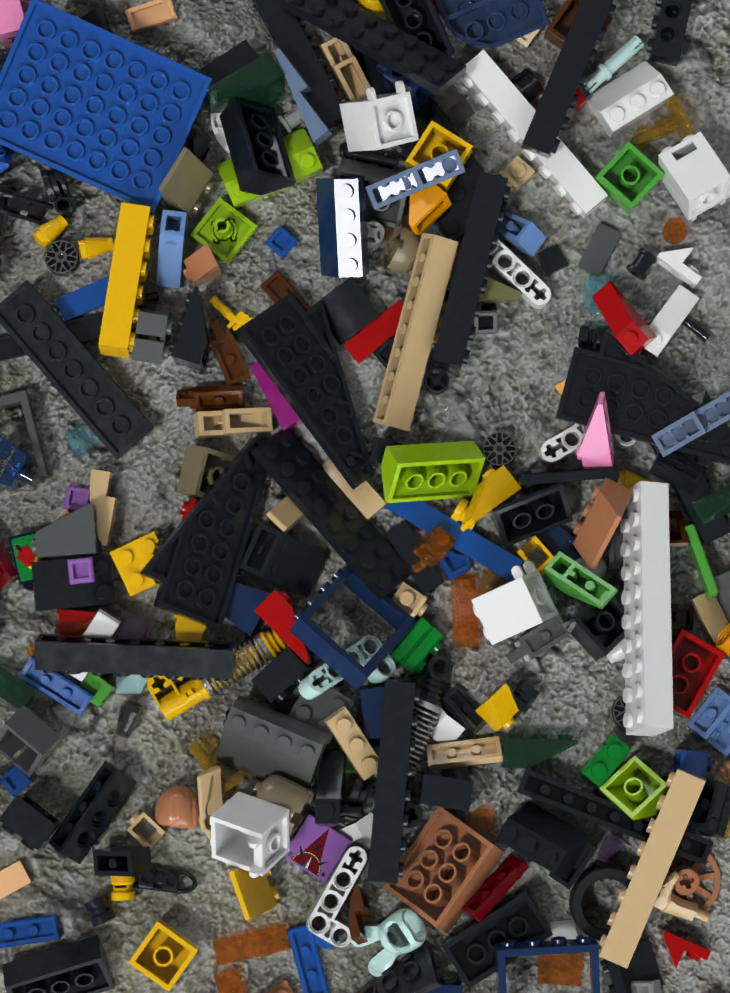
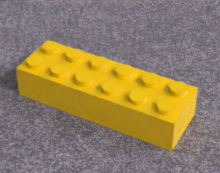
M121 202L98 343L101 355L130 359V353L133 352L136 338L134 329L137 326L138 312L140 310L138 305L142 306L144 300V286L141 284L142 282L146 283L148 274L145 259H150L152 249L149 236H154L155 215H151V208L149 206Z

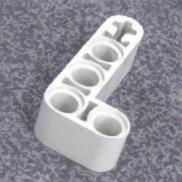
M498 239L497 246L489 254V256L494 257L491 268L512 288L522 292L521 297L535 309L546 307L551 298L549 287ZM501 258H507L510 260L511 266L502 268L498 261ZM523 274L527 276L529 282L525 285H520L515 279L516 276ZM532 283L535 284L533 290L530 289ZM536 293H544L543 300L541 298L535 299Z
M575 424L546 441L539 450L540 460L545 464H554L577 451V446L581 445L586 426ZM568 434L575 435L578 439L577 445L569 446L565 442V436ZM612 434L613 441L620 448H629L636 442L633 439L630 442H623L619 435ZM559 440L561 448L555 452V458H552L551 455L546 456V447H549L550 450L554 449L559 445L557 442Z
M351 846L343 852L306 920V927L311 933L336 947H345L351 942L350 929L335 920V917L367 860L365 850L358 846ZM358 851L360 861L354 862L351 866L352 869H355L354 873L349 869L342 868L343 864L349 866L352 860L349 854ZM345 872L349 877L347 885L341 887L337 884L336 877L339 873ZM328 894H333L337 899L336 905L333 908H327L324 904V898ZM316 916H321L324 919V927L320 930H314L311 922ZM342 928L346 933V938L343 942L337 943L333 938V934L337 929Z

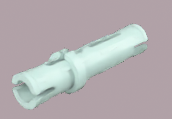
M636 35L632 36L627 43L603 64L599 63L596 66V70L587 77L584 89L592 94L605 80L609 81L614 72L640 49L644 48V44L641 43L642 40Z

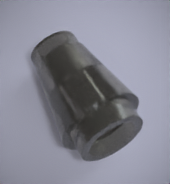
M125 700L124 704L120 705L115 732L117 735L129 738L144 714L141 704Z

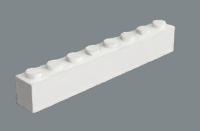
M482 50L465 64L467 66L465 74L460 78L467 88L470 89L472 87L477 93L476 98L484 107L487 105L493 113L491 115L499 125L503 123L508 129L507 134L510 139L515 143L519 142L522 146L536 110L490 56ZM560 141L556 153H550L549 158L526 149L522 150L530 161L534 160L538 164L540 174L545 179L550 178L555 184L553 188L560 197L565 196L570 202V209L577 216L580 214L585 218L606 201L608 194L562 141Z

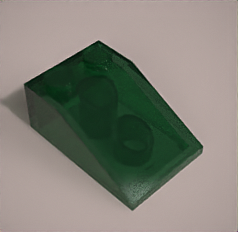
M267 52L207 88L209 111L211 114L222 113L234 97L266 106L279 103L285 96L284 72L270 53Z

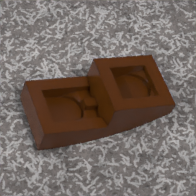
M357 886L354 887L350 900L349 929L351 939L360 945L368 942L362 918L371 916L366 892Z

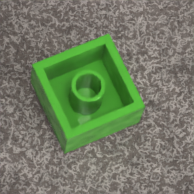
M628 141L599 172L595 180L608 194V197L629 215L656 187L665 173Z

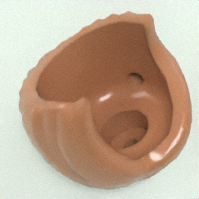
M178 785L163 791L155 806L157 824L186 829H197L199 826V800L192 789Z

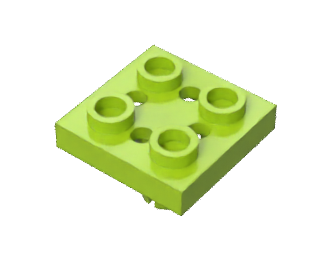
M219 197L190 236L202 246L208 244L212 253L229 265L258 229V226ZM232 237V240H235V237H237V240L232 242L230 238ZM218 239H220V243H219V244H214V242H213L214 240H215V242L217 243V242H218Z

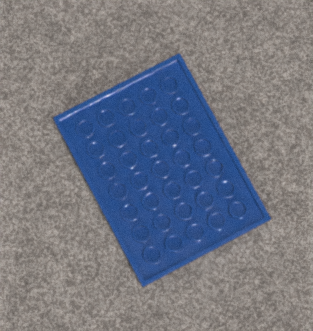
M31 0L0 72V144L127 202L149 206L151 212L155 213L162 197L159 187L181 153L213 79L43 1Z

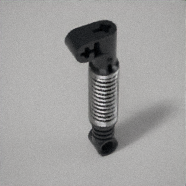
M436 655L429 661L425 671L427 677H423L422 680L425 682L420 684L423 688L420 689L419 703L414 704L413 712L418 713L417 728L412 727L411 737L416 738L414 753L409 752V762L413 763L412 778L407 777L406 787L416 776L418 769L415 767L420 766L417 763L418 760H422L419 756L424 755L421 751L426 750L423 746L428 745L425 742L426 740H430L427 735L432 734L429 730H433L434 728L431 725L436 724L433 719H438L430 713L439 714L440 709H442V697L439 695L444 693L442 691V688H446L444 682L448 683L453 669L452 661L445 655ZM437 660H444L447 663L445 673L437 674L434 671L433 664ZM413 801L407 803L404 810L410 811L413 808L418 816L408 821V828L418 826L423 818L421 807Z

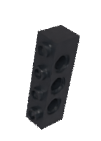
M692 0L656 1V7L660 8L658 16L654 15L651 29L655 30L654 37L649 38L646 52L650 53L649 61L677 67L681 56ZM673 10L677 17L669 18L665 12ZM661 34H670L672 36V40H663L661 38Z
M105 760L48 843L60 854L81 864L137 782L126 772Z

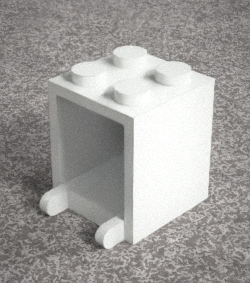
M402 80L395 82L396 93L376 95L375 89L370 87L366 89L367 98L339 104L348 152L380 150L419 140L410 91H405Z
M701 131L695 135L690 134L686 136L681 143L674 147H666L658 155V168L665 173L662 182L688 221L696 220L699 214L717 204L722 205L726 203V199L730 197V174Z
M526 561L523 564L526 575L522 568L516 565L511 569L515 580L471 600L473 611L482 622L483 633L492 645L559 615L539 570H536L532 561Z
M238 791L210 817L212 858L249 871V876L252 878H256L259 875L263 877L290 851L289 809Z

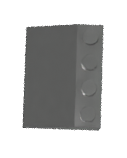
M239 695L231 706L225 722L216 760L262 780L271 775L279 774L310 789L330 734Z

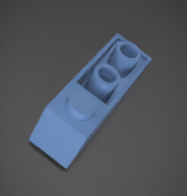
M163 210L156 277V286L180 289L189 225L187 212Z

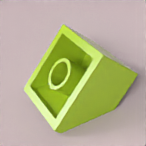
M634 755L599 790L634 821L657 815L660 810L656 809L661 794L666 796L670 787L666 786V782Z

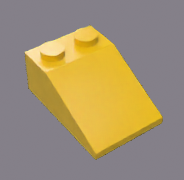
M233 867L229 871L245 921L278 905L277 900L280 899L277 886H271L268 877L272 875L271 869L263 877L259 875L256 878L250 877L249 871L238 867Z

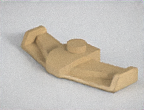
M219 765L203 770L197 776L198 822L202 832L207 835L209 840H211L210 817L227 801H222L221 768Z

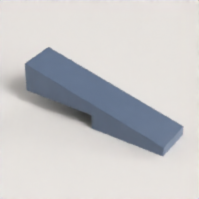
M278 48L274 51L312 141L319 146L333 133L305 97L312 89L285 53Z
M455 149L369 185L365 189L374 210L466 171L458 151Z
M730 391L653 434L651 437L662 456L669 455L730 420Z

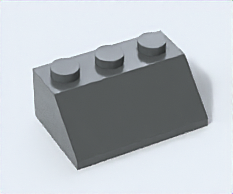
M342 158L336 177L364 176L365 187L402 171ZM365 189L366 221H376L381 225L393 228L397 225L400 226L407 197L374 210Z

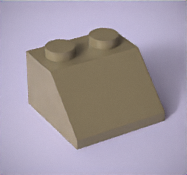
M187 445L176 492L201 499L235 456L207 447Z

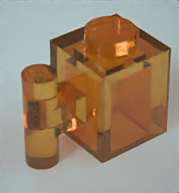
M434 526L422 536L413 550V553L419 557V560L412 565V570L415 573H419L427 566L432 567L447 555L456 539L440 526Z

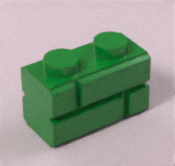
M421 617L389 655L411 674L414 670L419 673L428 663L425 660L430 652L435 655L444 643L441 639L444 636Z
M610 733L579 772L600 788L632 749L614 734Z

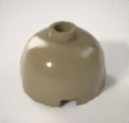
M397 225L386 246H389L388 255H383L382 268L399 274L412 271L421 236L415 235L408 226Z

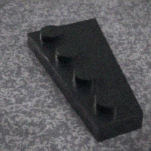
M425 940L414 953H407L401 958L402 962L393 969L388 968L381 973L380 979L374 983H368L356 993H427L440 987L441 982L431 943Z

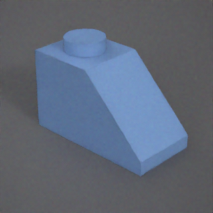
M505 211L502 224L497 223L495 232L500 233L499 237L516 250L532 257L547 238L532 221Z

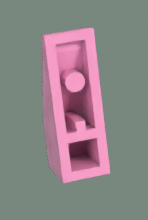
M605 392L599 393L583 433L581 445L577 446L578 461L582 460L583 470L613 468L615 452Z

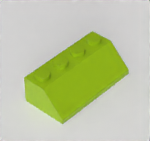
M304 128L283 137L296 180L295 184L323 173L321 162ZM232 159L216 165L235 209L283 190L280 189L261 196L242 192L239 188Z
M474 441L386 446L381 463L386 503L473 497L486 458Z

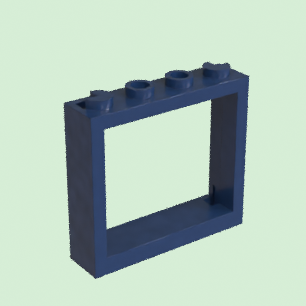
M348 566L344 571L340 568L331 578L332 584L327 581L318 591L319 597L314 595L307 602L305 607L308 609L306 611L302 608L293 617L296 622L289 631L358 690L417 621L387 595L378 601ZM342 584L348 587L396 629L393 635L364 667L309 620Z
M579 935L576 936V939L567 940L566 937L556 936L552 937L549 941H541L540 938H528L526 942H516V940L508 939V941L496 943L497 993H507L505 957L587 952L590 954L591 993H600L599 948L596 939L591 938V936L584 937Z

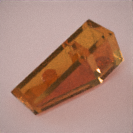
M475 574L461 575L451 581L453 648L479 647L478 619L473 611V603L471 601L476 598Z

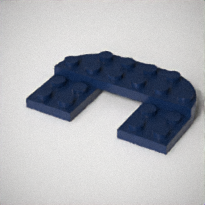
M436 0L448 29L461 41L476 47H498L550 24L541 0Z

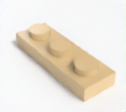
M342 706L325 718V724L361 779L365 781L376 773L378 769V756L347 708Z
M499 736L426 745L429 769L442 770L503 762Z

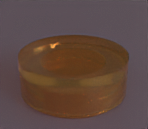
M679 219L667 221L662 229L664 240L670 244L682 242L687 234L686 225Z
M476 809L470 815V826L478 833H487L494 826V816L487 809Z

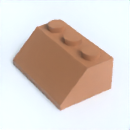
M606 477L601 486L596 485L591 495V498L594 499L593 503L587 502L581 515L585 518L583 521L578 520L573 530V534H576L573 545L592 570H595L622 519L632 493L631 489Z

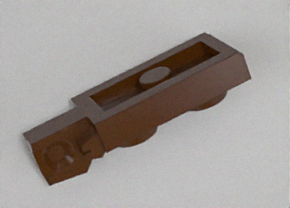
M219 319L210 322L214 335L209 337L210 344L227 384L236 385L251 379L233 334L229 329L223 331Z
M243 385L201 386L178 390L176 393L177 407H190L191 409H196V412L244 408Z

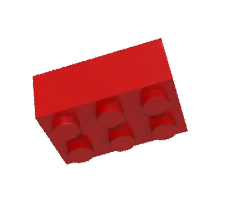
M683 629L678 630L672 641L673 712L689 719L724 658L725 653Z

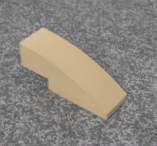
M335 37L319 44L326 61L349 101L367 98L366 89L370 88V85L348 45Z
M271 407L198 411L193 414L195 438L238 436L273 431Z
M330 459L321 465L327 475L367 521L386 506V502L367 481H364L352 490Z
M91 469L90 504L96 505L97 531L100 542L104 547L110 548L118 506V499L109 497L113 474L107 471Z

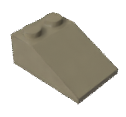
M184 147L160 185L159 191L165 205L175 211L187 212L189 219H191L193 214L197 215L203 206L201 201L205 194L209 195L216 184L214 182L215 177L189 149Z

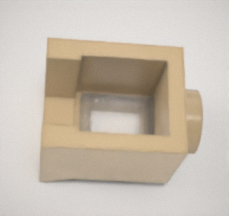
M146 811L142 814L139 812L135 813L128 821L131 826L127 831L143 846H150V849L167 832Z

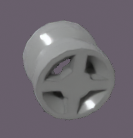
M369 221L367 222L368 248L380 247L385 239V230L380 223Z

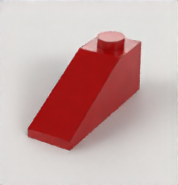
M612 281L606 283L592 296L614 336L630 355L641 352L657 337Z
M274 590L254 611L309 665L312 660L307 646L289 631L296 622L293 619L296 611L290 605L293 600L284 591L279 594Z

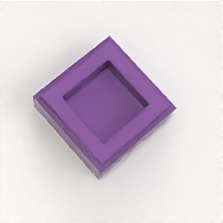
M67 486L63 509L74 512L90 504V489Z
M93 557L67 560L70 585L96 582Z

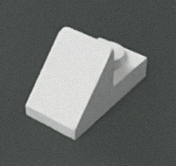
M694 248L660 252L656 257V263L694 289L702 277L698 275L699 271L690 264L687 266L683 264Z

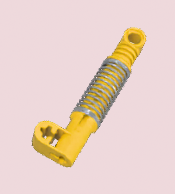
M273 630L271 633L269 631H261L253 636L254 642L248 639V644L244 642V646L239 645V649L236 648V671L232 679L227 681H216L214 678L190 679L178 687L173 679L155 675L147 679V688L165 718L171 721L204 699L210 700L214 696L216 697L217 691L221 694L220 689L225 691V686L230 688L229 684L235 685V680L240 682L239 678L242 677L244 679L243 675L245 674L249 676V671L254 673V668L258 670L257 666L263 667V661L268 664L266 658L273 661L281 652L280 648L285 650V645L287 644ZM158 678L166 680L163 683L164 688H174L173 691L160 699L158 695L163 693V690L158 687L155 688V685L158 684Z

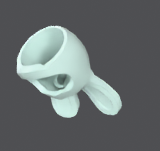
M400 908L390 914L380 924L364 925L368 942L358 945L351 939V943L355 947H363L380 940L384 949L370 960L368 970L373 976L381 977V973L391 968L399 955L409 953L420 947L426 940L427 932L421 917L414 910Z

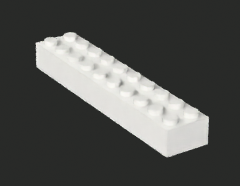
M640 481L630 488L632 493L620 523V531L623 533V543L620 549L621 556L623 557L621 579L624 581V590L621 595L624 615L621 624L625 635L622 642V652L625 654V663L622 668V675L625 678L623 701L626 704L623 725L626 728V735L655 737L674 728L668 483Z

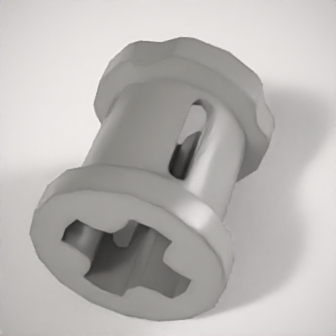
M297 103L293 105V109L283 116H277L279 123L288 134L292 132V129L304 122Z

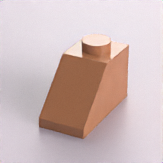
M208 244L202 246L184 260L186 268L182 269L188 283L193 281L195 287L222 275Z

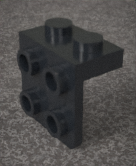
M647 939L638 942L627 969L606 959L600 961L604 975H609L611 984L608 985L610 993H631L630 981L660 979L661 987L663 986L662 976L651 942Z

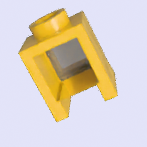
M536 536L516 552L524 563L532 561L536 570H539L542 575L545 573L544 568L554 557Z

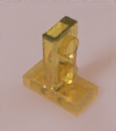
M676 95L667 99L665 103V108L671 119L664 117L655 122L656 126L649 129L642 127L636 130L630 140L633 146L639 149L676 131L681 140L690 134L695 135Z
M195 740L188 745L203 770L219 765L218 763H212L209 755L212 753L205 742L200 744L198 740ZM221 768L222 794L246 779L242 771L237 772L224 781L222 776L225 773Z

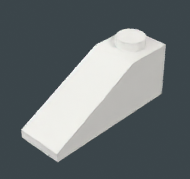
M679 285L649 325L657 337L644 349L658 358L700 298Z

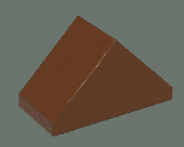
M669 511L670 549H683L688 546L681 511Z

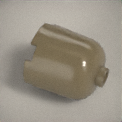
M276 774L267 777L263 783L258 781L252 791V795L289 809V835L291 836L304 819L306 814L302 810L306 803H312L315 792L282 775Z

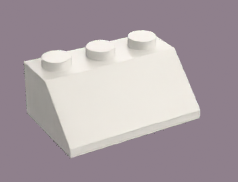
M644 61L585 99L611 139L671 102L674 93L662 74L648 62Z

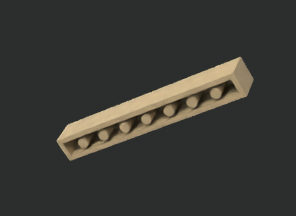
M422 233L377 403L373 419L374 423L405 431L410 430V426L414 421L416 403L420 398L422 380L426 375L428 357L433 348L434 334L439 325L440 311L445 302L447 284L451 279L453 261L457 256V241L435 234Z
M680 768L677 769L676 773L670 772L665 784L670 787L666 796L661 794L656 809L660 810L657 819L651 818L646 832L650 833L647 843L642 841L636 854L640 856L637 866L632 864L626 877L631 880L627 889L622 887L617 902L621 903L618 912L612 911L607 925L611 926L608 936L602 935L598 944V948L601 949L600 957L626 969L628 968L706 779Z

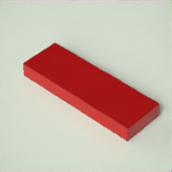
M400 299L383 312L378 319L367 325L343 345L358 365L373 354L388 338L396 334L403 307Z

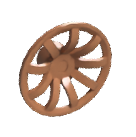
M709 853L707 860L712 866L713 873L698 875L697 870L701 864L695 862L690 867L688 866V859L681 857V866L679 867L672 861L670 868L680 874L672 889L676 892L675 895L679 898L682 895H686L687 901L694 902L692 893L696 891L708 899L698 908L703 911L707 910L717 898L721 884L720 870L712 855ZM715 879L712 894L700 887L699 882Z

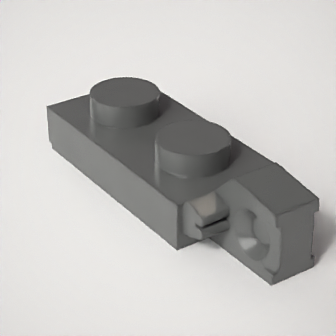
M560 613L517 639L518 641L513 643L516 649L506 655L509 662L512 664L521 657L525 662L532 660L571 635L563 626L565 621Z

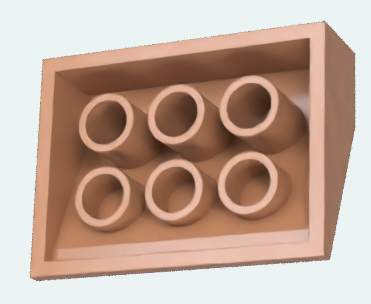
M437 807L400 861L404 863L403 878L398 877L397 884L385 883L383 888L436 928L448 934L463 913L461 908L480 888L504 851L444 808Z

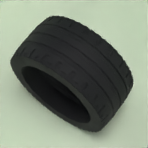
M601 865L585 871L575 881L570 892L569 908L574 922L587 936L600 941L603 934L608 936L611 928L596 926L588 920L583 909L585 892L591 884L602 879L619 881L627 889L631 881L626 878L628 875L627 871L616 866Z

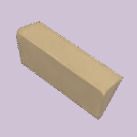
M703 593L690 599L711 644L716 643L719 634L729 622L717 598L707 600L706 594Z

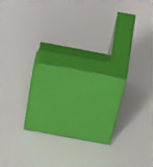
M88 672V676L81 686L93 692L95 695L91 702L97 707H102L116 687L103 677L92 675L91 672Z

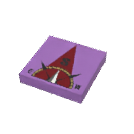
M309 814L291 842L290 851L284 858L325 883L351 840L331 827L316 825L315 817Z

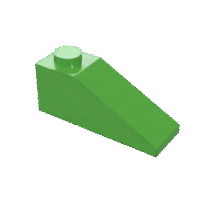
M561 551L544 568L547 581L566 595L600 609H603L617 593L615 587Z

